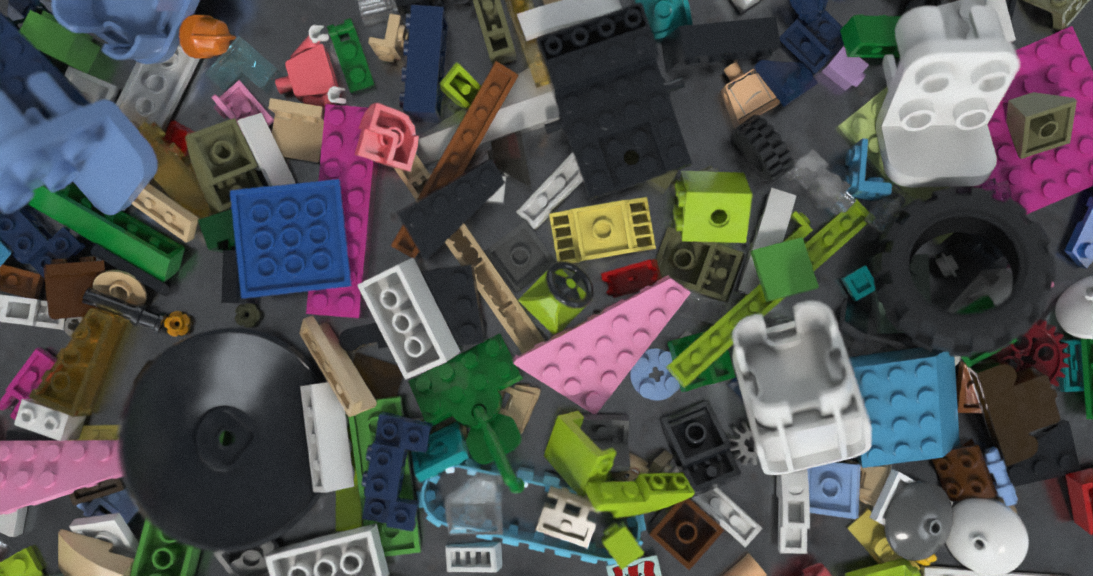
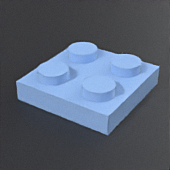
M834 462L807 469L810 513L851 519L858 518L861 464Z

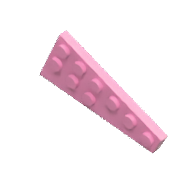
M118 440L0 441V515L16 512L17 509L29 505L35 506L74 493V490L98 485L99 482L111 478L117 479L122 477L118 459Z

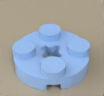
M659 348L647 349L630 370L631 384L641 396L658 401L667 399L680 388L679 382L666 368L672 362L671 353ZM653 367L663 371L660 381L655 382L654 378H649V373L653 372Z

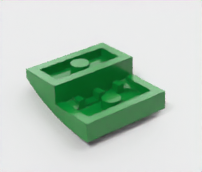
M706 331L667 341L672 361ZM728 349L686 387L683 388L679 383L681 392H687L735 378Z

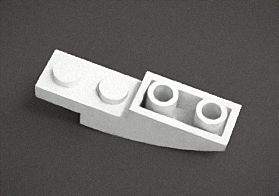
M0 295V322L65 330L64 324L67 318L51 319L48 315L47 301Z
M804 469L777 475L776 496L779 498L778 551L780 553L807 554V529H810L808 471Z

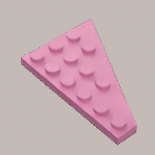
M667 275L656 281L654 285L641 289L638 294L626 300L622 299L605 308L601 313L591 315L587 318L588 320L573 328L569 327L553 335L548 341L534 345L535 348L520 356L516 355L512 359L513 364L590 413L597 414L691 292Z

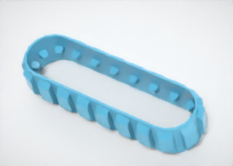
M468 455L469 458L461 464L445 470L446 473L455 472V467L467 469L468 475L475 476L476 472L493 475V480L501 482L502 480L495 461H493L492 465L479 464L471 455ZM520 466L518 471L513 470L515 476L524 481V487H527L528 483L545 487V492L549 491L550 486L559 489L565 487L570 489L569 492L577 494L567 482L560 481V475L544 472L542 477L534 475V469ZM439 475L422 481L423 487L419 488L416 492L419 508H424L428 514L426 519L437 527H440L441 524L451 527L450 532L466 535L467 531L477 533V538L492 541L494 536L503 538L502 543L518 546L519 542L529 544L528 549L544 552L545 548L554 550L555 555L570 558L571 554L580 556L581 561L596 564L597 560L607 561L608 565L617 564L607 548H598L596 543L589 542L588 548L563 539L544 536V533L535 531V533L518 530V526L512 524L508 528L494 525L492 520L484 519L483 522L467 519V515L459 513L458 516L445 513L446 509L441 505L437 507L432 500L436 499L435 491H429V482L436 484L441 478ZM643 514L627 518L628 527H634L632 535L640 546L643 544L641 532L646 530Z

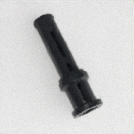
M90 287L87 288L82 298V303L128 319L134 326L141 325L152 329L155 334L161 332L168 315L167 312L159 313L148 309L145 304H131Z

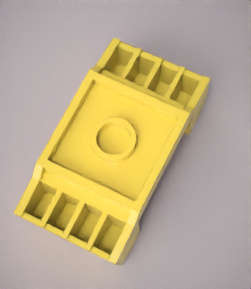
M647 197L592 205L549 214L557 262L567 261L576 264L581 261L656 249Z

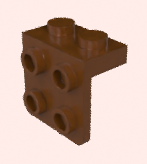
M96 257L79 258V262L68 263V259L50 260L49 265L43 267L48 315L51 319L95 316L105 313L104 310L82 303V298L87 288L93 289L95 278L105 271L104 260L96 261Z

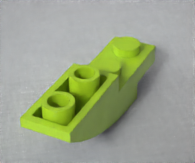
M684 473L639 474L635 481L588 483L585 489L594 510L611 511L614 518L640 515L663 509L692 497L695 493Z

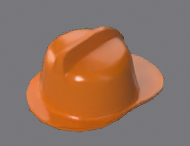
M209 15L188 16L183 20L179 31L180 45L183 51L192 58H212L224 54L229 48L230 41L236 39L234 35L230 34L225 22L214 19Z

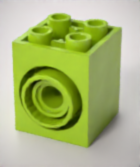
M681 171L680 180H676L675 196H678V204L673 206V220H676L675 229L680 231L681 240L691 242L746 243L752 191L745 173Z

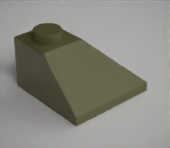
M1036 92L1008 100L1006 122L1018 157L1023 159L1069 144L1077 100L1072 97Z

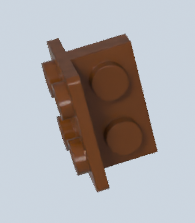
M972 438L960 441V444L944 457L932 459L943 490L948 495L950 501H962L968 498H992L997 495L980 447L974 444Z

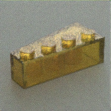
M90 308L72 333L71 341L66 348L60 350L57 355V361L50 370H46L41 377L43 381L37 389L32 390L28 397L72 417L91 416L129 320L98 308Z

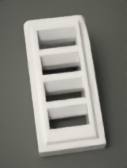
M501 542L448 544L445 546L447 572H498L502 568ZM456 552H460L461 564H457ZM467 552H470V564H467ZM478 552H481L482 563H478ZM488 552H490L491 562H489Z

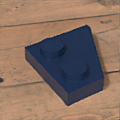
M761 60L753 67L784 107L818 84L812 72L803 63Z

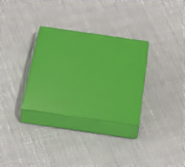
M803 237L753 249L750 252L766 302L819 288Z

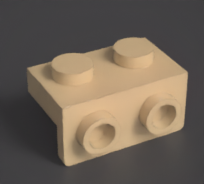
M389 15L385 40L369 37L368 43L380 60L386 62H394V59L402 60L404 40H409V32H407L406 25H404L401 16Z

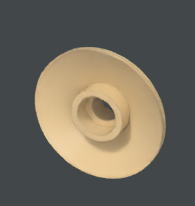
M107 270L100 273L93 282V289L135 305L145 304L147 293L145 287L133 275L127 272Z

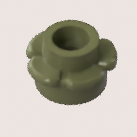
M240 304L235 309V321L240 326L244 325L245 328H251L260 319V311L255 304Z

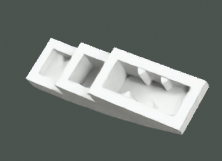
M562 0L519 13L517 18L526 41L621 9L622 7L619 0Z
M774 188L769 190L763 214L759 218L754 240L750 244L738 292L749 294L760 284L750 252L753 249L783 242L796 195Z

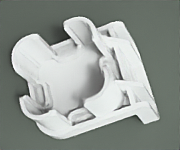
M986 5L971 7L969 19L975 39L948 40L940 10L934 6L912 9L899 19L895 29V37L901 61L898 68H896L894 56H884L882 66L888 92L876 120V134L884 171L896 184L904 187L977 186L984 183L995 168L997 158L987 124L1017 73L1019 60L1013 44L1005 40L998 13L993 7Z
M807 301L796 304L793 307L795 319L793 322L766 328L763 316L757 314L741 320L733 331V343L735 346L733 350V363L763 472L768 475L787 474L851 459L864 454L871 448L869 419L841 334L837 328L832 311L820 302Z

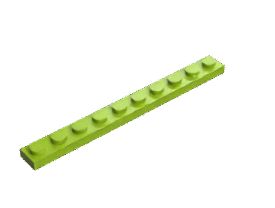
M857 199L805 243L813 271L818 269L874 218ZM759 284L666 367L667 370L683 388L686 387L734 344L733 331L741 320L757 314L764 317L784 298L766 302L761 284Z

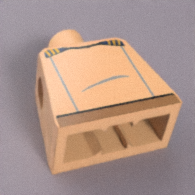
M738 62L724 69L730 83L722 88L721 94L734 128H737L753 115H762L780 103L755 69L744 74Z

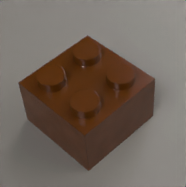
M691 498L663 508L646 528L648 534L688 570L696 564L724 532L721 525Z

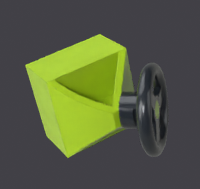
M558 261L553 263L518 301L555 335L561 332L593 300L594 289L590 278L580 267L571 262ZM562 269L569 270L574 275L569 277ZM580 280L585 286L586 293L577 284Z

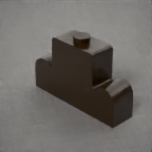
M989 356L968 368V372L992 446L998 449L1004 464L1009 466L1026 460L1037 452L1038 442L1030 432L1060 421V414L1055 401L1058 396L1055 388L1050 384L1048 376L1032 366L1016 372L1013 367L1001 358Z

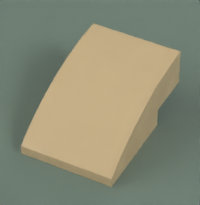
M63 529L59 531L58 568L64 576H130L134 559L113 553V543Z

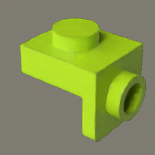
M797 211L791 213L789 221L796 229L783 242L801 237L804 240L813 231L809 226L811 224L810 220L803 213H798Z

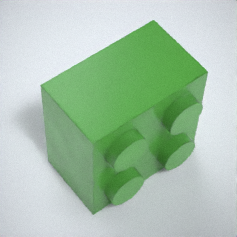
M30 10L20 29V32L42 53L86 74L101 48L92 42L94 37L91 35L68 30L56 20L55 16L45 11H42L40 15Z

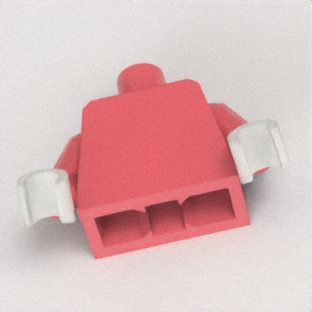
M313 25L309 29V36L292 53L290 59L285 62L288 76L275 79L278 92L284 94L293 91L295 97L300 102L321 106L324 109L325 104H345L346 99L339 98L342 96L341 92L345 91V88L339 87L329 52L323 44H320V41H327L329 36L328 34L320 35L321 29L324 28L323 25Z

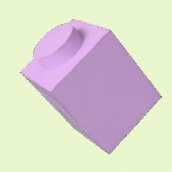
M843 46L822 70V73L846 91L852 85L857 87L866 77V74L863 72L868 67V64L860 57H847L845 47Z

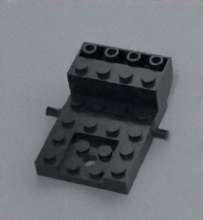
M642 2L536 38L546 76L559 111V120L544 124L547 135L563 130L567 135L589 201L691 166L692 161L670 101V92L685 88L682 77L666 82L662 77L657 64L659 51ZM626 152H636L639 156V161L635 165H628L623 158Z

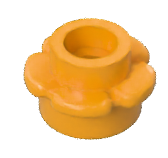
M180 311L172 312L164 321L168 334L174 337L185 335L191 325L189 317Z

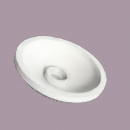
M1093 275L1085 277L1068 287L1059 297L1055 308L1056 318L1060 326L1067 333L1079 338L1093 339Z
M968 498L960 501L952 508L953 523L946 544L952 555L962 565L980 574L1002 575L1013 571L1021 564L1028 551L1029 539L1024 523L1010 507L991 498ZM976 540L983 541L985 546H980Z

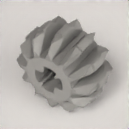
M741 421L742 429L740 430L738 427L733 426L732 430L736 435H727L728 440L734 441V443L730 444V451H734L732 455L735 460L741 457L743 465H746L749 459L753 465H757L758 452L751 426H748L746 421ZM751 436V440L754 441V445H749L748 449V447L744 445L745 439L750 440L749 437Z

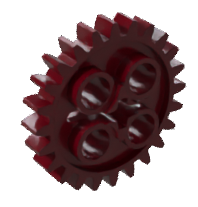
M1039 319L1024 336L1021 335L1022 342L1020 345L1014 347V343L991 356H997L1003 361L1010 359L1009 365L1016 372L1033 366L1048 376L1050 384L1058 387L1059 383L1056 381V377L1065 378V374L1060 370L1061 368L1069 367L1068 364L1063 362V359L1070 357V354L1062 351L1068 346L1067 343L1060 341L1064 335L1055 332V326L1047 325V321ZM1045 346V354L1041 357H1038L1039 349ZM1023 355L1027 356L1025 361L1020 360Z

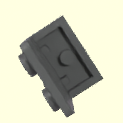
M582 414L584 419L580 429L602 451L611 448L616 451L613 466L609 471L615 473L629 471V415Z

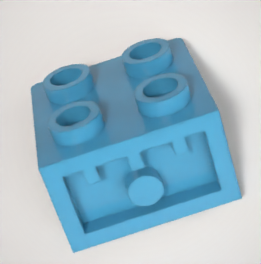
M862 138L850 150H847L845 165L849 166L848 176L844 178L843 191H847L846 198L878 201L891 194L892 183H884V179L878 177H869L865 181L868 139Z

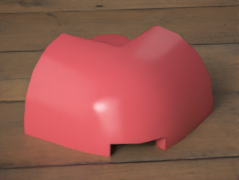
M374 103L366 110L358 129H361L354 155L392 168L411 171L419 136L416 134L414 124L408 115L379 103Z

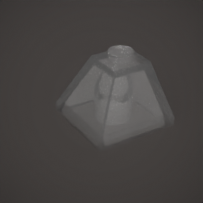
M474 475L445 498L449 535H503V487L501 475Z

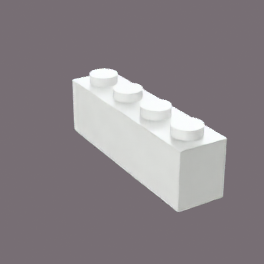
M328 382L300 386L313 492L326 493L354 487L355 470L351 464L350 456L352 445L347 433L348 416Z

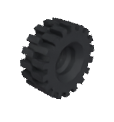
M753 115L732 131L733 141L738 146V151L742 153L743 159L749 164L748 166L754 169L755 174L758 177L761 176L763 181L772 184L794 167V159L791 158L792 154L786 148L788 147L787 144L781 140L780 134L774 131V127L768 124L767 120L761 118L760 115Z

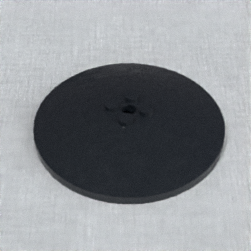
M222 328L198 333L175 343L159 354L146 367L132 387L123 407L118 430V459L122 478L130 497L143 516L159 531L182 544L218 552L241 551L258 547L278 538L293 528L305 517L322 494V492H313L300 386L324 383L313 365L300 352L283 340L264 332L245 328ZM225 430L231 434V442L227 446H223L220 442V435Z

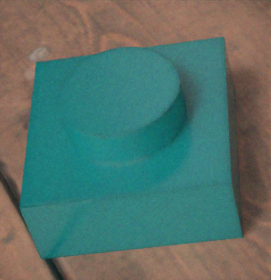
M866 265L841 278L853 301H857L875 291L874 278Z

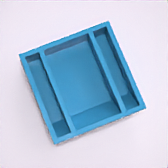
M920 347L848 357L871 427V448L864 454L855 457L862 468L942 458L960 444L954 356H949V352L934 348L931 352Z

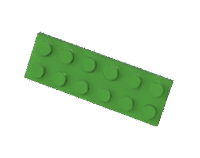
M401 396L375 399L377 402L376 407L349 417L362 517L366 498L364 496L365 487H362V478L364 471H368L370 462L366 460L369 444L372 445L375 441L378 418L381 412L393 413L404 417ZM408 451L402 490L399 497L415 500ZM417 512L415 518L416 527L413 532L386 527L387 523L363 519L364 526L377 523L385 557L420 553L422 550Z

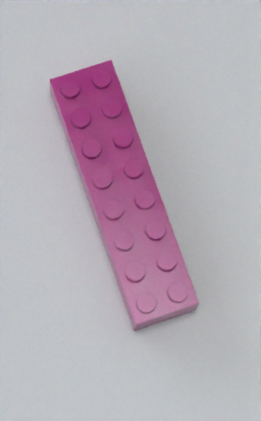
M325 104L318 181L339 179L341 182L352 287L308 291L306 314L350 318L365 317L366 301L357 285L368 280L378 163L354 154L361 133V129L358 128L368 109L367 107Z

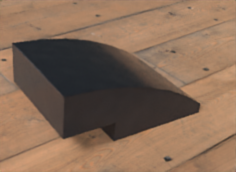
M709 400L661 418L664 433L680 473H684L695 492L691 498L739 479L742 473L730 451L731 445Z

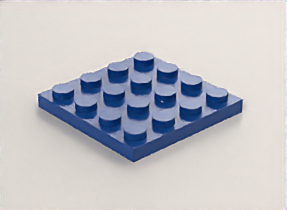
M339 179L230 190L241 298L352 287L341 182Z

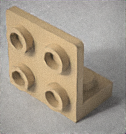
M270 98L268 109L275 113L272 135L284 158L320 163L325 109L321 106Z

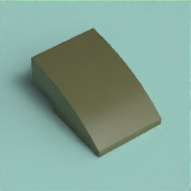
M235 118L185 136L196 177L212 215L232 208L230 190L263 187L255 171L258 165Z
M668 227L656 259L662 278L668 275L689 291L728 304L745 255L741 251L719 245L717 242L682 241L680 231Z

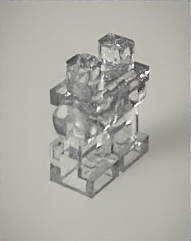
M813 149L798 156L793 163L794 167L783 175L789 182L796 179L806 188V195L811 200L816 201L814 205L818 209L827 207L834 215H837L839 212H846L856 202L847 192L851 185L846 181L842 182L838 175L829 173L826 170L829 164Z

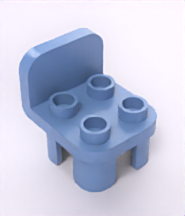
M52 0V11L56 20L68 30L75 33H94L107 43L104 44L102 52L111 58L118 60L133 59L142 64H159L166 62L174 55L180 43V26L184 19L194 14L200 0Z
M47 72L31 75L26 84L54 117V119L47 121L35 107L27 109L26 113L22 116L5 94L0 91V209L4 214L16 211L28 203L34 196L32 190L45 185L51 192H56L74 182L99 211L107 215H114L130 207L156 174L157 159L152 147L112 101L99 100L82 107L73 103Z

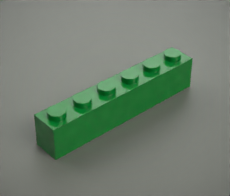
M70 183L56 192H51L45 185L32 190L34 196L29 201L30 206L163 283L179 271L185 247L123 211L114 215L102 213L89 201L76 184Z

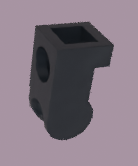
M377 323L346 329L339 336V344L346 351H357L364 345L375 342L378 344V349L388 347Z

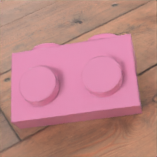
M240 80L220 97L216 94L211 97L216 103L214 106L215 110L224 119L228 116L229 119L235 118L238 121L239 119L262 113L268 127L274 122V118Z

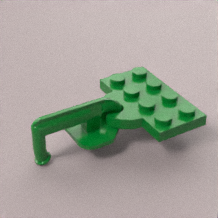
M499 333L487 339L484 343H480L451 358L449 361L409 380L408 383L425 422L433 423V427L453 416L459 424L466 428H471L466 439V445L472 458L479 464H488L495 461L501 477L509 487V490L514 494H518L524 490L525 484L522 479L515 476L506 454L515 450L520 445L521 433L512 417L499 414L502 405L500 391L521 381L523 377L518 367L513 364V357L502 335Z

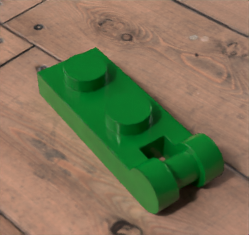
M352 18L345 19L344 23L336 26L335 24L328 25L327 30L332 39L351 95L376 87ZM348 33L350 39L341 42L340 35Z

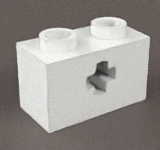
M42 398L22 399L14 425L59 441L79 439L87 414Z

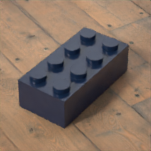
M411 5V13L406 14L405 23L406 30H409V40H404L403 47L404 56H407V66H402L401 72L402 82H405V92H400L399 106L403 108V113L408 115L411 121L440 123L443 99L440 82L444 79L448 20L443 7Z

